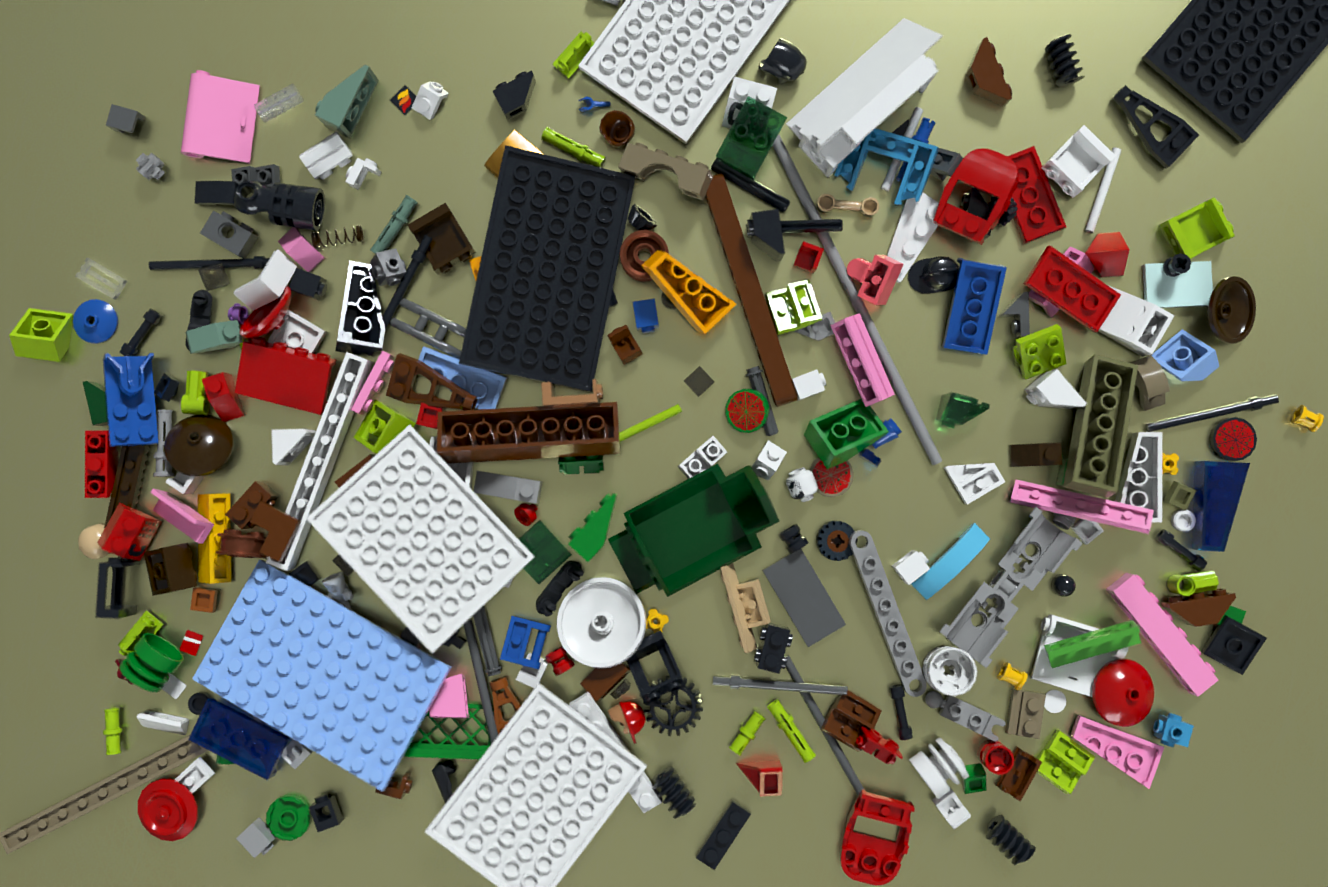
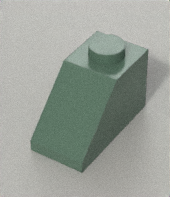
M238 321L218 322L186 331L190 354L235 348L243 342L239 334Z

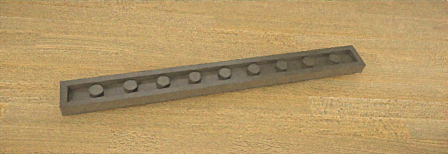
M198 730L0 833V842L6 854H9L210 750V747L201 730Z

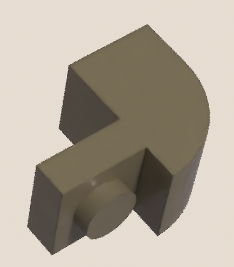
M1151 355L1130 362L1131 364L1138 365L1135 385L1140 389L1141 408L1146 411L1164 405L1165 393L1170 392L1167 377L1161 365Z

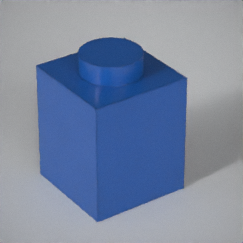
M655 298L634 301L633 307L637 331L642 330V333L654 332L655 328L659 327Z

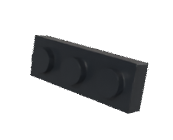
M732 800L697 852L696 859L715 870L750 817L751 812Z

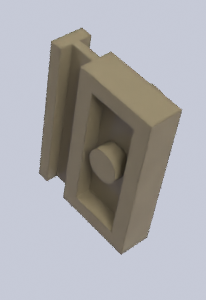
M1012 689L1005 733L1040 739L1046 695Z

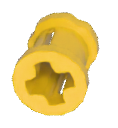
M1300 405L1294 411L1291 422L1294 424L1299 423L1308 427L1309 431L1315 432L1322 425L1324 415L1320 413L1315 414L1307 410L1306 406Z
M1007 662L1001 667L997 679L1000 681L1004 680L1012 684L1014 689L1020 690L1025 684L1028 674L1014 669Z

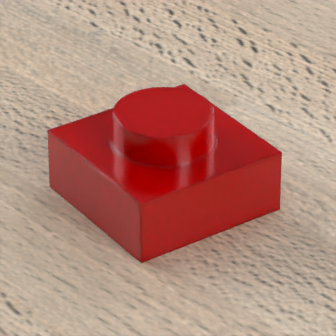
M421 403L416 424L437 429L438 412H443L444 408Z

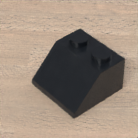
M779 209L752 212L746 224L747 237H751L752 244L775 261H781L785 254Z

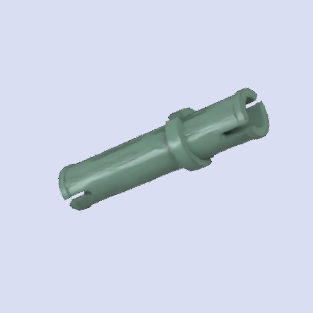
M408 195L405 196L397 210L392 212L393 216L370 251L376 254L388 249L403 225L408 223V217L418 202Z

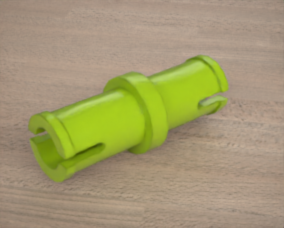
M120 708L104 709L105 730H103V735H106V755L121 753L120 733H122V728H120L119 721Z
M754 711L745 726L740 727V733L729 748L741 756L751 739H755V733L766 718Z

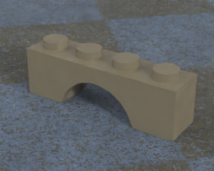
M638 142L635 145L627 143L618 166L622 173L636 176L640 180H644L648 175L658 170L671 171L678 177V187L681 192L700 200H704L713 177L708 169L709 167L703 163L696 162V164H692L682 156L674 158L668 156V153L663 150L656 149L652 151L646 145Z

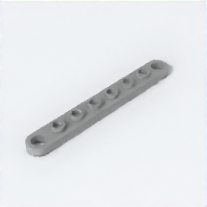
M854 531L849 537V546L851 547L903 689L910 696H921L926 690V681L873 539L866 531ZM863 535L867 541L866 545L858 548L855 540L858 536ZM918 679L919 688L913 691L910 690V682Z

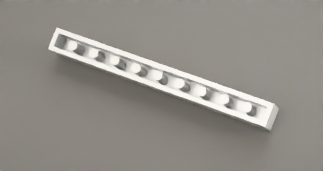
M346 352L285 513L301 520L300 526L283 561L278 562L268 557L266 563L286 571L295 569L311 527V523L306 518L319 506L354 415V411L351 408L368 378L373 365L372 361Z

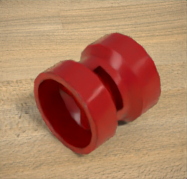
M563 646L545 656L547 662L552 664L555 676L566 672L575 665L573 660L568 658Z

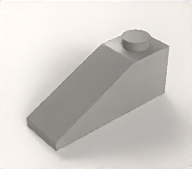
M477 471L473 492L537 504L540 500L543 481Z

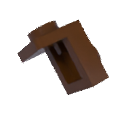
M627 325L618 327L607 335L624 365L643 354Z

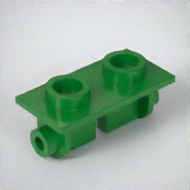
M603 455L559 457L558 459L559 472L564 473V475L580 474L579 466H584V474L604 471Z

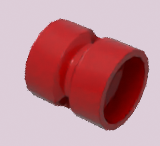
M989 739L979 746L978 759L989 771L1002 775L1012 769L1014 765L1013 753L1001 742Z

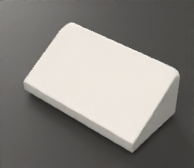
M150 710L137 715V719L143 727L180 735H186L188 718Z

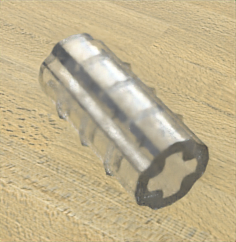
M291 84L256 103L254 107L260 118L267 122L285 113L287 110L295 108L304 100L296 86Z

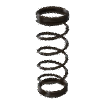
M358 224L356 225L355 232L354 226H352V242L349 240L347 236L345 227L344 243L340 241L336 228L335 244H332L327 229L326 246L323 245L320 239L319 231H317V233L315 231H312L311 240L315 249L320 248V243L323 247L326 248L328 245V240L332 246L336 245L337 239L342 245L345 244L346 238L350 243H353L355 236L358 242H363V230L361 225Z

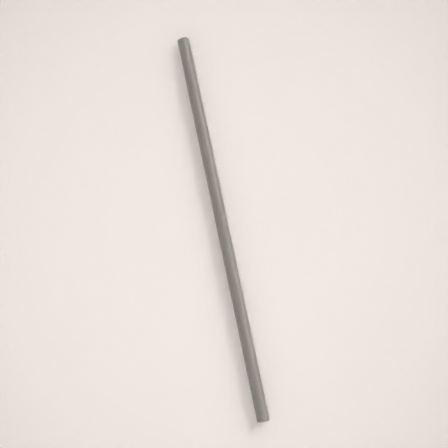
M776 127L766 130V133L809 219L822 220ZM816 232L856 313H860L878 357L932 465L942 462L943 460L862 298L857 296L859 292L852 278L847 274V268L829 232Z

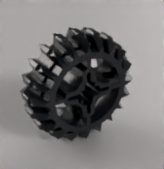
M666 675V680L670 679V676ZM661 678L657 679L658 684L663 682ZM693 682L688 686L684 684L680 688L690 697L692 704H686V702L681 701L678 698V691L671 693L666 699H660L652 703H645L643 701V704L650 706L644 708L643 712L646 714L651 713L646 717L647 722L655 720L652 723L653 729L660 725V734L665 729H668V736L672 735V730H676V735L680 736L681 728H683L685 733H688V724L693 728L696 726L692 719H701V716L695 712L703 711L702 706L696 705L702 703L703 699L701 697L695 698L700 694L699 689L691 691L695 686ZM675 695L676 705L679 707H675L676 710H673V715L671 716L670 706L667 704H671ZM655 707H660V709L668 713V722L658 716ZM690 711L683 720L674 722L678 713Z

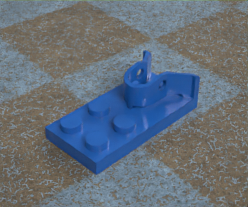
M958 258L957 262L960 265L942 347L987 355L1007 267L1001 264L994 265Z
M149 353L147 356L111 357L110 354H105L103 357L109 447L158 444L152 371L154 353Z

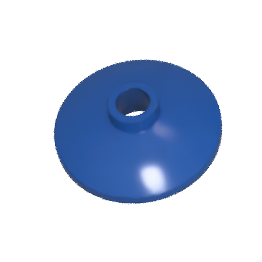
M93 299L82 303L77 308L73 317V326L77 335L84 341L102 343L110 339L116 332L118 317L116 311L109 303ZM91 317L95 318L93 324L89 322Z

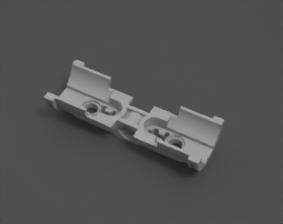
M1037 507L1029 514L1031 521L998 563L1002 568L989 585L984 582L950 626L945 623L939 631L944 637L959 649L967 652L985 668L992 662V659L989 658L1008 633L1004 629L1019 609L1011 603L1019 590L1025 585L1033 591L1048 571L1054 573L1071 550L1077 551L1082 545L1080 540L1068 535L1049 522ZM1029 544H1034L1037 551L1034 556L1030 557L1026 554L1025 548ZM1021 554V556L1029 560V562L1027 563L1023 561L1020 565L1022 571H1016L1014 573L1013 571L1015 570V567L1013 566V564H1019L1023 560L1022 558H1019ZM994 597L995 599L993 600V602L995 603V606H989L985 610L986 612H989L988 616L984 612L978 610L980 607L985 609L988 605L986 599H992ZM975 614H980L983 618V622L979 626H974L971 622V618Z

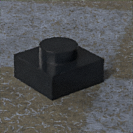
M164 373L154 393L161 399L169 402L176 395L180 382Z

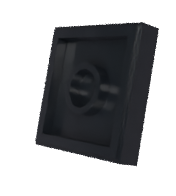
M1224 615L1201 652L1243 675L1267 638L1233 618Z

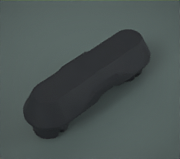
M198 290L193 294L187 331L210 325L212 296L206 290ZM186 337V341H185L186 347H187V349L190 351L189 345H188V341H187V337Z
M567 561L536 600V610L539 614H544L547 617L551 616L552 612H555V605L565 589L570 587L574 581L580 580V576H583L584 571L581 569L582 567L579 562Z
M451 760L445 763L439 761L432 770L445 804L453 795L451 791L452 785L448 776L455 773L456 768L451 767L454 765Z

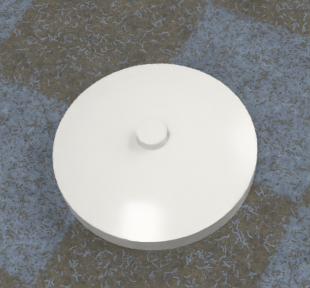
M593 578L578 584L564 598L557 616V632L566 652L576 661L594 668L613 667L629 659L639 648L646 631V613L640 598L626 584L612 578Z

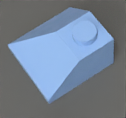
M1183 329L1151 355L1164 370L1181 381H1202L1219 367L1216 350Z

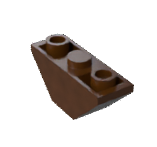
M986 37L978 45L966 76L975 95L1004 106L1012 99V89L1005 82L1003 67L997 62L995 57V47Z
M1225 588L1212 590V594L1204 595V592L1193 593L1187 598H1182L1181 595L1170 596L1168 601L1161 602V606L1185 624L1199 627L1217 624L1236 599V594L1227 592Z

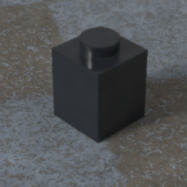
M296 268L289 288L296 293L320 300L321 296L323 297L326 293L327 280L321 276Z

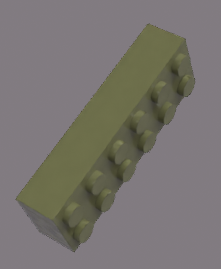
M1095 354L1085 362L1079 395L1087 404L1084 407H1078L1076 410L1063 484L1064 488L1103 498H1109L1118 492L1138 365Z

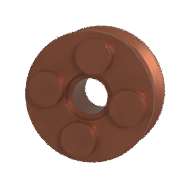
M639 230L630 234L622 243L620 249L621 265L626 274L632 279L641 282L653 280L641 266L645 261H641L638 258L640 252L648 251L651 256L657 250L669 254L668 246L659 234L649 230Z
M227 529L223 533H218V536L221 537L219 551H215V554L241 558H267V556L260 553L266 539L264 537L265 533L247 532L246 535H241V530Z

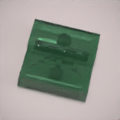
M541 520L518 539L534 556L523 569L538 584L543 582L572 555Z

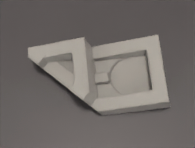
M828 312L822 315L821 321L795 330V332L819 341L834 334L830 325L834 324L835 320L832 313Z

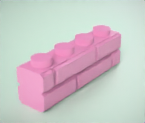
M860 313L830 325L850 373L853 375V380L865 407L895 395Z

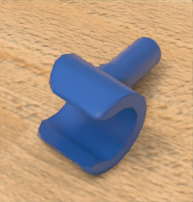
M588 96L578 100L586 103V107L579 108L581 112L588 111L593 107H610L611 105L609 101H593Z

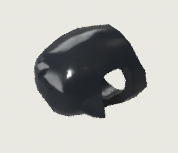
M780 38L767 59L762 60L758 68L776 76L778 84H784L787 81H794L801 74H804L807 60L798 47L790 41Z

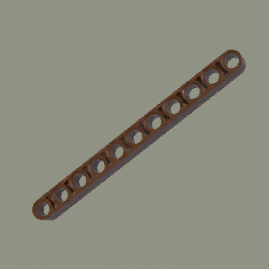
M722 173L713 175L705 198L776 407L797 401V394L725 178Z

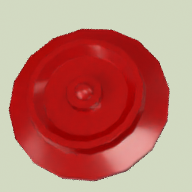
M159 779L151 782L142 790L138 799V815L142 825L151 835L160 840L176 841L186 837L194 829L198 820V806L193 794L185 785L171 779Z

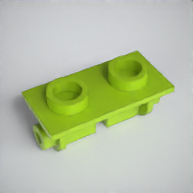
M581 31L552 65L567 78H570L594 45V42L591 40L592 37L587 32L583 33Z
M146 610L118 644L120 647L119 653L127 656L128 653L135 652L134 646L143 634L151 633L156 635L164 624Z

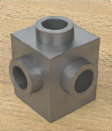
M396 248L378 252L370 261L373 277L377 279L380 286L387 284L389 286L397 285L406 273V265L400 258Z

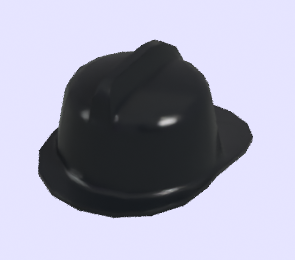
M940 256L916 261L911 266L908 272V281L910 286L919 293L930 294L948 291L955 287L959 266L949 257Z

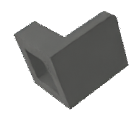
M112 104L106 126L116 132L124 133L126 131L133 133L137 119L144 121L145 116L138 111Z

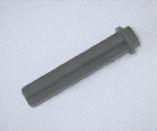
M759 366L747 369L746 377H749L752 389L761 392L767 399L770 407L768 420L763 426L767 436L775 435L778 433V427L761 372L763 370H760Z
M483 605L473 617L486 665V670L484 671L488 676H494L501 673L500 669L502 666H499L485 606Z

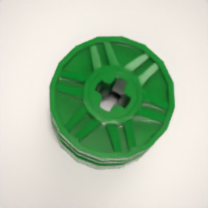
M145 633L135 644V652L128 653L126 659L121 662L119 669L136 686L149 692L157 693L162 690L164 683L168 682L170 677L168 673H174L184 661V657L169 641L155 634Z

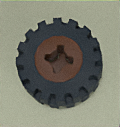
M831 521L824 524L819 529L816 537V544L820 553L833 561L846 560L849 556H852L849 537L854 533L853 528L842 521Z

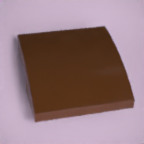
M847 690V695H839L820 730L859 752L862 749L858 748L856 739L864 735L861 727L864 726L869 730L874 729L882 710Z

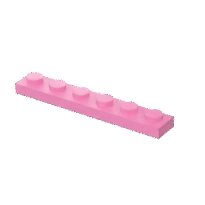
M1015 480L1010 503L1032 508L1037 507L1045 511L1149 534L1154 512L1151 509Z

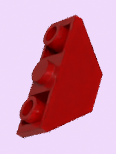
M85 431V498H109L112 492L119 462V453L116 446L109 447L108 431Z

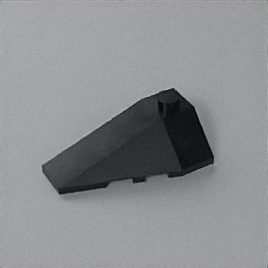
M349 261L335 351L348 352L355 355L381 351L383 348L385 324L382 318L381 305L377 295L375 278L372 274V267L370 264Z

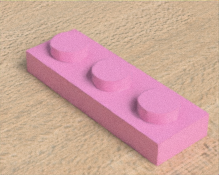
M385 351L381 352L351 408L352 411L362 415L370 411L374 403L372 398L376 392H380L384 385L383 378L386 372L389 373L394 366L393 355Z

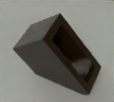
M1061 443L1009 445L1010 467L1062 465Z

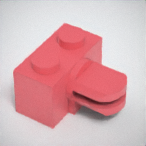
M875 255L872 263L862 258H856L849 262L847 274L862 283L857 295L858 297L874 305H886L904 264L886 255Z

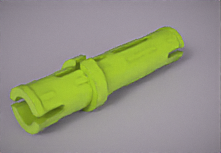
M546 127L542 133L541 140L573 155L580 162L584 161L592 166L602 168L606 157L589 149V146L578 144L549 127Z
M779 699L771 702L767 708L778 722V728L784 731L804 763L812 760L816 754L794 724L792 715H788Z

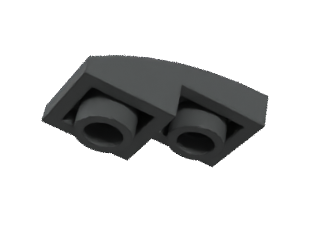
M275 164L256 168L246 166L231 169L232 181L237 182L238 185L245 181H257L265 186L272 187L275 182H280L279 166Z

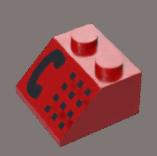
M119 502L97 543L102 550L122 558L140 561L162 521Z

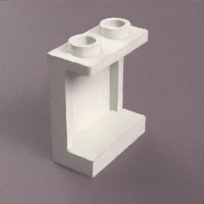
M1083 125L1041 168L1049 178L1061 186L1064 193L1074 198L1083 191L1084 187L1116 155Z

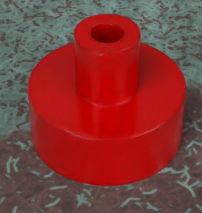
M521 503L514 509V514L521 524L529 526L537 519L535 512L538 509L533 503L531 505Z

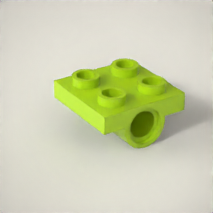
M1058 324L1016 339L1017 346L1013 347V354L1025 380L1067 364L1062 328Z

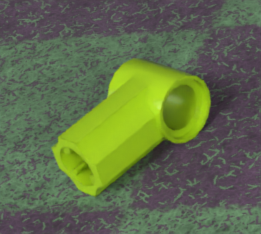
M187 371L186 394L181 399V411L183 414L207 415L209 413L210 402L202 382L203 378L208 377L209 372Z
M1213 570L1184 575L1174 574L1167 581V587L1170 592L1183 596L1217 590L1219 585L1218 577ZM1183 580L1184 586L1180 590L1179 584Z

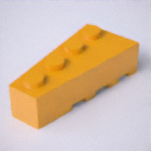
M657 250L641 265L691 326L700 333L706 334L737 304L666 252Z

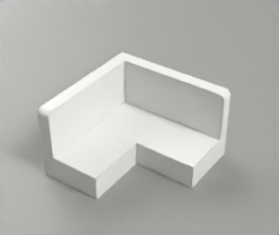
M276 250L273 252L260 276L235 289L233 294L254 311L281 296L297 266L280 250Z

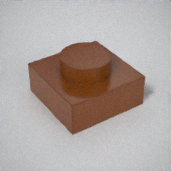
M193 588L190 610L215 612L218 590Z

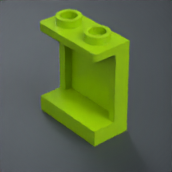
M1215 197L1160 224L1174 255L1183 254L1187 255L1190 259L1235 237L1233 226L1227 221L1223 213V206Z

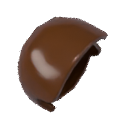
M613 110L606 113L601 119L599 130L607 143L615 147H622L627 145L634 137L635 125L626 113Z

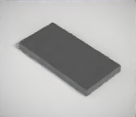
M802 549L785 556L762 570L807 647L846 625Z

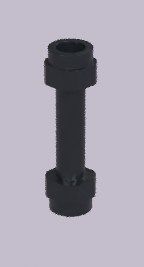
M151 308L148 312L146 311L143 316L145 318L144 322L129 343L125 342L120 353L124 356H135L139 351L137 349L138 345L152 325L158 324L162 315Z
M1162 529L1156 535L1155 539L1160 544L1169 546L1189 561L1188 565L1200 572L1206 567L1207 561L1202 556L1194 555L1178 543L1170 532Z
M902 684L892 685L889 687V692L895 703L899 727L897 728L899 739H912V728L908 725L903 697H905Z

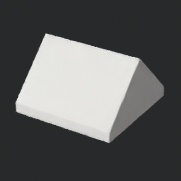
M272 430L273 463L275 465L289 466L313 441L316 430Z

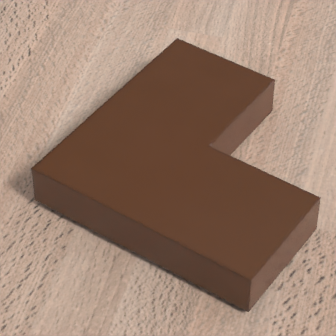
M260 501L250 521L269 531L260 553L278 562H282L300 526L301 520Z

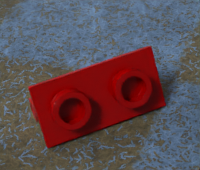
M864 726L861 727L864 735L856 739L858 748L870 755L878 749L874 757L887 765L894 764L896 756L903 759L899 751L900 747L896 742L891 739L886 740L882 738L881 734L874 729L869 730Z

